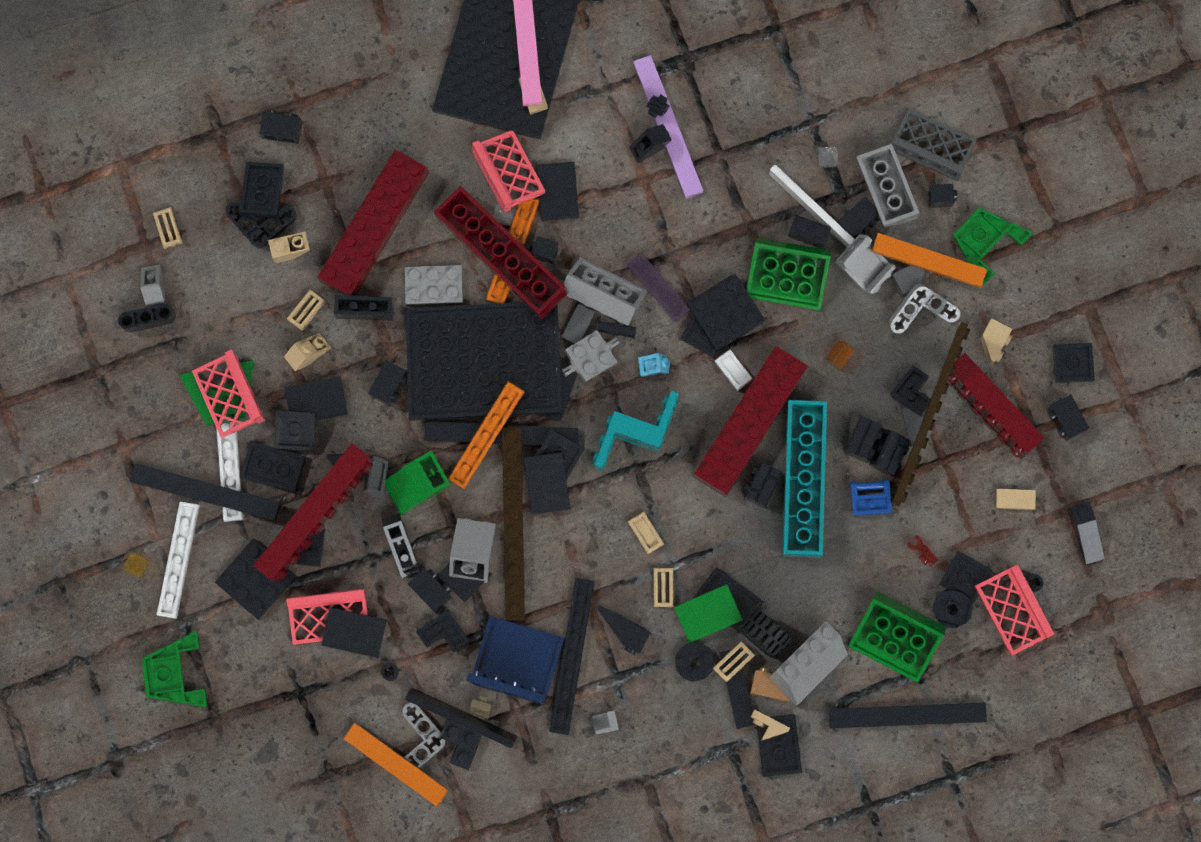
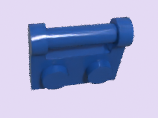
M889 479L864 483L850 481L853 516L892 513ZM883 489L884 494L859 496L857 494L859 490Z

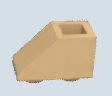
M306 232L268 240L272 259L275 263L293 260L310 251Z
M992 318L980 338L988 364L993 365L995 361H1000L1004 354L1001 351L1003 346H1008L1012 335H1010L1012 329Z
M317 333L295 343L284 358L294 371H297L311 364L331 347L322 335Z

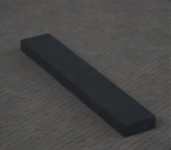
M411 688L405 697L407 701L509 748H512L517 740V735L414 688Z

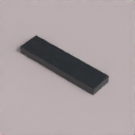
M739 649L722 665L723 669L740 654ZM731 650L719 652L721 660ZM741 658L725 673L726 677L742 663ZM742 667L726 682L736 729L756 725L753 723L754 719L750 718L753 709Z

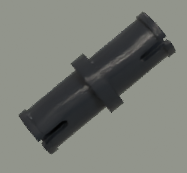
M599 320L597 327L598 332L612 334L614 337L624 336L635 339L637 327L621 325L620 322L610 323Z

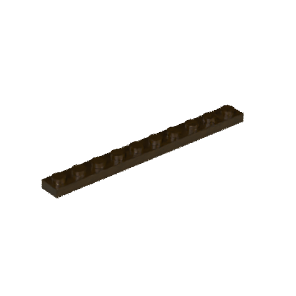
M962 321L958 325L892 499L893 505L900 506L901 502L905 503L908 492L905 490L907 485H911L914 480L915 474L912 473L915 466H919L922 458L919 453L921 448H926L929 440L926 437L928 430L932 431L936 421L933 419L935 412L939 413L943 403L940 401L941 395H946L949 384L946 382L949 376H953L956 365H953L956 357L960 358L963 347L960 345L962 340H967L970 329L967 328L968 324Z
M521 427L502 428L505 621L525 620Z

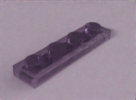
M642 253L627 264L629 270L675 323L690 312L687 305Z

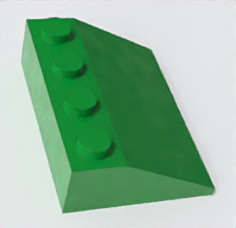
M756 237L747 285L749 296L752 299L820 311L831 250Z
M876 591L848 647L918 683L945 634L946 626Z

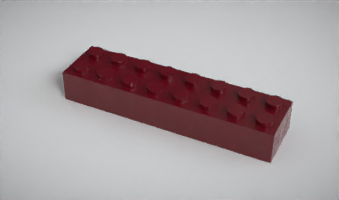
M396 149L393 151L317 278L320 283L343 296H356L429 175L428 167Z
M461 186L434 211L437 219L541 320L568 294L566 287Z
M775 346L693 477L722 496L727 497L806 372L808 365Z
M351 443L253 566L271 581L277 582L279 579L282 581L288 574V567L291 564L295 565L301 556L299 554L303 549L307 550L313 543L311 540L315 534L319 535L325 528V525H323L327 519L331 520L337 513V506L340 503L343 505L350 496L348 495L349 491L352 488L356 489L362 481L360 479L364 473L368 474L374 466L372 464L374 460Z

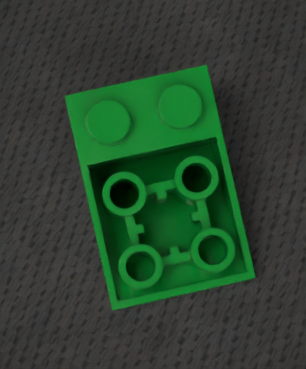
M432 450L413 460L385 480V487L401 515L452 487Z

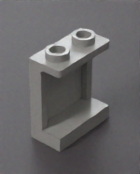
M859 234L835 263L863 293L872 295L881 288V284L892 276L896 266L889 263L882 255L871 252L873 248L871 244L872 239L867 235Z

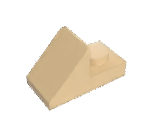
M756 710L753 711L750 717L754 719V724L762 728L764 725L768 726L761 741L786 733L790 729Z

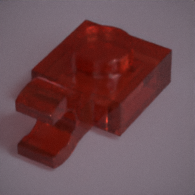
M916 535L914 538L918 542L917 545L913 546L908 542L906 543L907 547L911 550H917L920 554L918 557L921 562L931 567L938 559L923 544L922 539Z

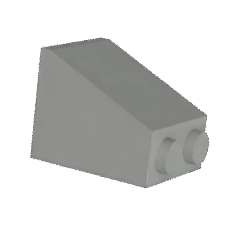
M468 518L457 519L450 554L449 576L485 581L484 583L488 582L496 524L488 521H474ZM455 561H462L461 571L465 574H475L478 563L484 566V579L453 574Z

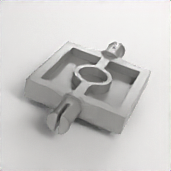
M595 331L565 349L571 365L562 369V373L566 377L575 371L586 383L617 364V360L613 356L611 349L620 344L618 338L615 337L606 342L602 339L599 332Z

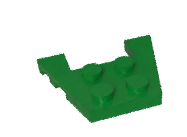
M978 208L953 234V238L967 263L987 269L982 284L983 287L995 273L981 259L1005 234L1021 247L1031 237L1033 232Z
M253 360L240 363L250 385L255 366ZM193 372L180 374V378L206 426H214L215 423ZM234 383L224 385L223 387L232 390ZM214 387L209 388L207 396L215 398L218 389ZM222 390L218 400L227 403L230 393ZM234 394L230 404L239 407L242 400L241 396ZM216 403L214 412L222 415L225 405ZM229 407L225 416L234 419L237 409ZM241 411L237 421L244 420L246 412ZM224 419L222 424L229 423L231 421Z
M194 631L188 636L180 638L174 643L141 659L147 698L208 707L206 689L185 692L181 652L200 649L198 631Z

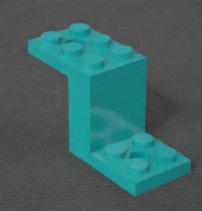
M671 391L670 396H665L662 405L664 413H659L656 426L614 411L613 416L609 415L606 423L607 433L602 434L599 442L600 452L596 451L593 458L595 471L603 474L615 438L659 453L674 413L679 393Z

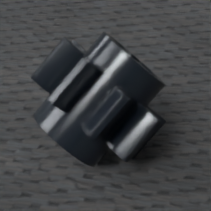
M662 94L659 97L653 95L646 105L649 108L648 114L654 118L657 115L663 117L670 107L667 104L668 98Z

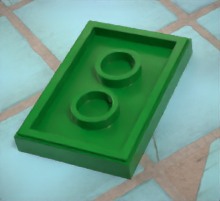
M728 584L674 607L689 643L743 620Z

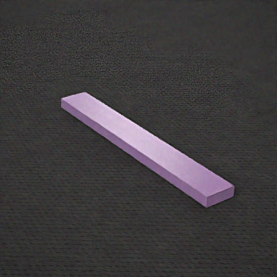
M651 55L633 61L647 100L649 101L653 95L659 97L660 94L667 98ZM670 106L663 117L657 115L655 121L657 126L664 124L672 139L666 146L686 199L703 193V188Z

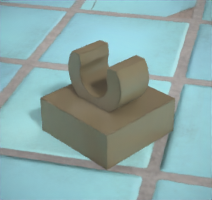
M481 694L479 701L472 700L470 714L489 718L491 704L487 703L488 695Z

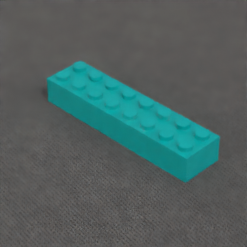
M788 400L782 556L821 558L823 556L827 402Z

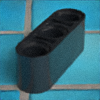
M160 304L124 312L119 316L118 323L126 332H136L169 325L175 321L176 314L169 305ZM166 310H169V316L167 318H162V313ZM150 314L151 319L148 322H143L144 316ZM132 318V324L125 326V321Z

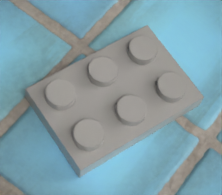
M462 265L405 267L406 306L463 304Z

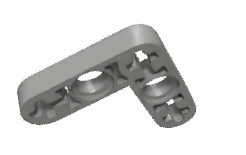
M917 284L911 289L889 320V326L893 332L903 333L923 306L947 322L957 321L960 317V310L955 304L926 285ZM917 291H923L925 293L924 296L920 295L918 297ZM914 298V299L917 300L919 303L916 304V302H915L914 300H911V299ZM940 299L941 304L938 307H931L932 300ZM908 304L914 305V310L911 313L904 311ZM944 307L949 311L953 310L955 314L948 316L947 312L943 310ZM901 321L902 326L896 327L894 323Z
M408 703L403 707V716L424 741L404 758L411 762L412 760L409 757L413 755L414 760L419 763L417 767L420 769L443 749L446 740L441 739L440 746L434 745L431 748L434 752L431 754L429 748L424 746V744L428 743L430 746L434 742L432 738L434 736L439 738L441 732L418 705ZM408 707H415V714L418 717L420 714L423 715L415 724L412 721L416 719L412 715L407 716L409 712L407 710ZM427 721L430 728L427 732L419 730L420 722ZM419 749L427 751L426 759L419 760L416 753Z

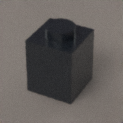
M953 184L930 185L928 189L929 208L952 207L954 202L957 201V190H954Z
M537 236L536 240L531 242L529 252L537 260L554 264L559 249V242Z

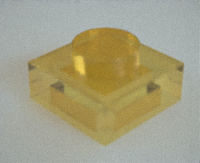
M131 552L122 570L141 579L150 561Z

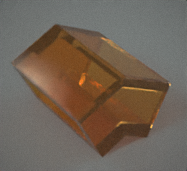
M838 340L826 360L841 371L855 349L850 347L848 343Z

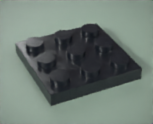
M735 273L686 302L716 352L765 323V319Z
M252 539L215 583L257 620H260L297 576L287 569L288 574L282 581L279 579L276 582L271 581L253 565L266 549L255 539Z

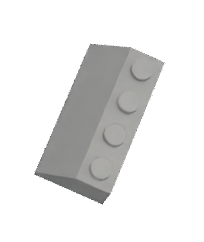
M890 144L856 156L883 227L900 225L917 219L919 210L893 145Z
M581 257L569 271L563 284L568 291L567 297L573 298L585 306L591 307L601 314L607 315L627 326L635 317L647 294V290Z
M826 621L769 677L796 706L848 655L840 634Z

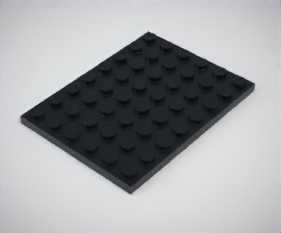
M464 0L432 111L505 131H514V133L541 140L580 0H532L540 86L548 109L531 115L528 107L523 106L522 89L518 78H521L513 0Z
M524 302L405 308L409 421L486 417L508 381L525 391L510 416L563 413L558 304L542 320Z

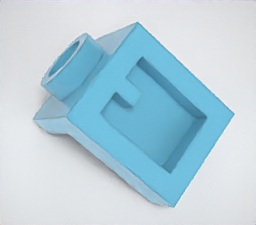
M656 353L638 357L640 375L642 377L669 373L670 362L667 355Z

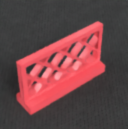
M508 131L481 143L479 140L472 143V154L504 213L510 211L513 206L545 194V189L514 131ZM511 137L514 143L510 147L502 144L503 140ZM493 145L497 147V150L493 154L487 152L485 147ZM500 148L510 151L508 158L498 155ZM513 152L521 155L520 162L510 159ZM496 159L506 162L503 169L495 167L494 162ZM508 163L518 166L516 173L506 171ZM520 168L529 170L528 178L518 175ZM503 175L513 177L511 185L503 182ZM516 179L526 182L524 189L514 186ZM531 183L537 185L539 190L531 192L526 189L528 184ZM512 190H515L522 194L520 198L513 200L510 193Z
M232 349L225 352L226 355L192 370L221 438L229 436L256 422L259 424L265 421L239 359ZM226 362L227 369L225 374L216 371L218 364ZM204 371L211 372L207 382L201 380L198 374ZM214 374L223 376L220 386L211 383ZM227 378L235 382L232 390L223 387ZM209 386L218 389L215 398L207 396ZM222 390L230 393L227 403L218 400ZM234 394L242 398L239 407L230 404ZM216 403L225 405L222 415L214 412ZM229 407L237 409L234 419L225 416ZM241 411L249 414V420L245 422L237 421ZM223 420L231 421L230 429L223 432L221 428Z
M1018 564L974 586L1010 656L1054 635ZM1006 574L1011 581L1009 588L999 586L1000 578ZM987 584L994 586L992 597L984 595L981 587ZM997 588L1008 591L1005 602L995 599ZM1011 592L1018 594L1020 598L1018 606L1008 603ZM993 601L1004 604L1001 615L993 612ZM1007 605L1017 608L1014 619L1004 616ZM1020 610L1028 613L1027 623L1017 620ZM1002 619L1013 622L1010 632L1004 631L1001 628ZM1016 623L1026 626L1023 636L1013 634ZM1029 627L1036 629L1040 637L1034 640L1026 638ZM1012 636L1022 639L1020 647L1015 650L1010 645Z
M366 588L289 597L286 599L293 645L323 640V637L317 636L314 630L319 624L323 627L326 626L322 620L329 613V609L325 607L327 605L333 607L335 604H340L345 610L353 612L350 609L351 605L354 602L362 601L363 610L360 614L368 615ZM318 606L326 611L320 620L311 613ZM294 609H302L307 613L301 622L294 618ZM308 616H311L318 622L312 630L302 624ZM301 626L309 634L305 639L297 640L296 631Z

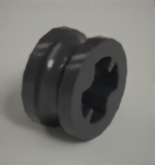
M1033 574L1026 578L1032 592L1042 589L1044 582L1041 576ZM1035 578L1038 580L1036 582H1039V586L1032 588V584L1029 585V581Z
M387 663L381 668V675L385 680L393 681L398 677L399 669L396 665ZM393 667L395 675H390L389 678L386 677L385 669Z

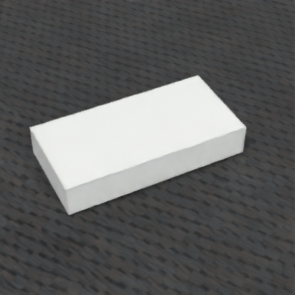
M728 350L715 360L717 366L737 391L753 381V378L731 350Z

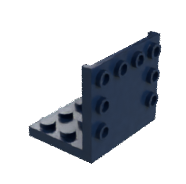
M490 616L473 674L468 673L466 681L476 686L545 705L564 637Z

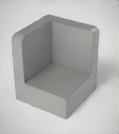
M615 710L592 716L596 735L619 730Z

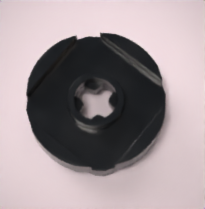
M945 589L934 601V615L938 622L947 628H958L966 624L972 616L973 605L971 598L961 590ZM955 604L959 610L951 613L947 607L948 605Z
M691 642L679 649L675 657V666L678 674L683 679L693 682L707 678L712 672L714 657L710 649L705 645ZM699 658L698 663L700 665L691 667L689 659Z

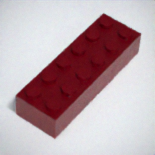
M966 353L954 362L953 365H956L953 376L948 377L946 383L958 390V396L963 401L967 400L970 403L971 410L976 415L980 414L982 416L984 424L989 429L993 428L995 430L997 438L1002 443H1007L1010 447V452L1016 458H1024L1045 439Z

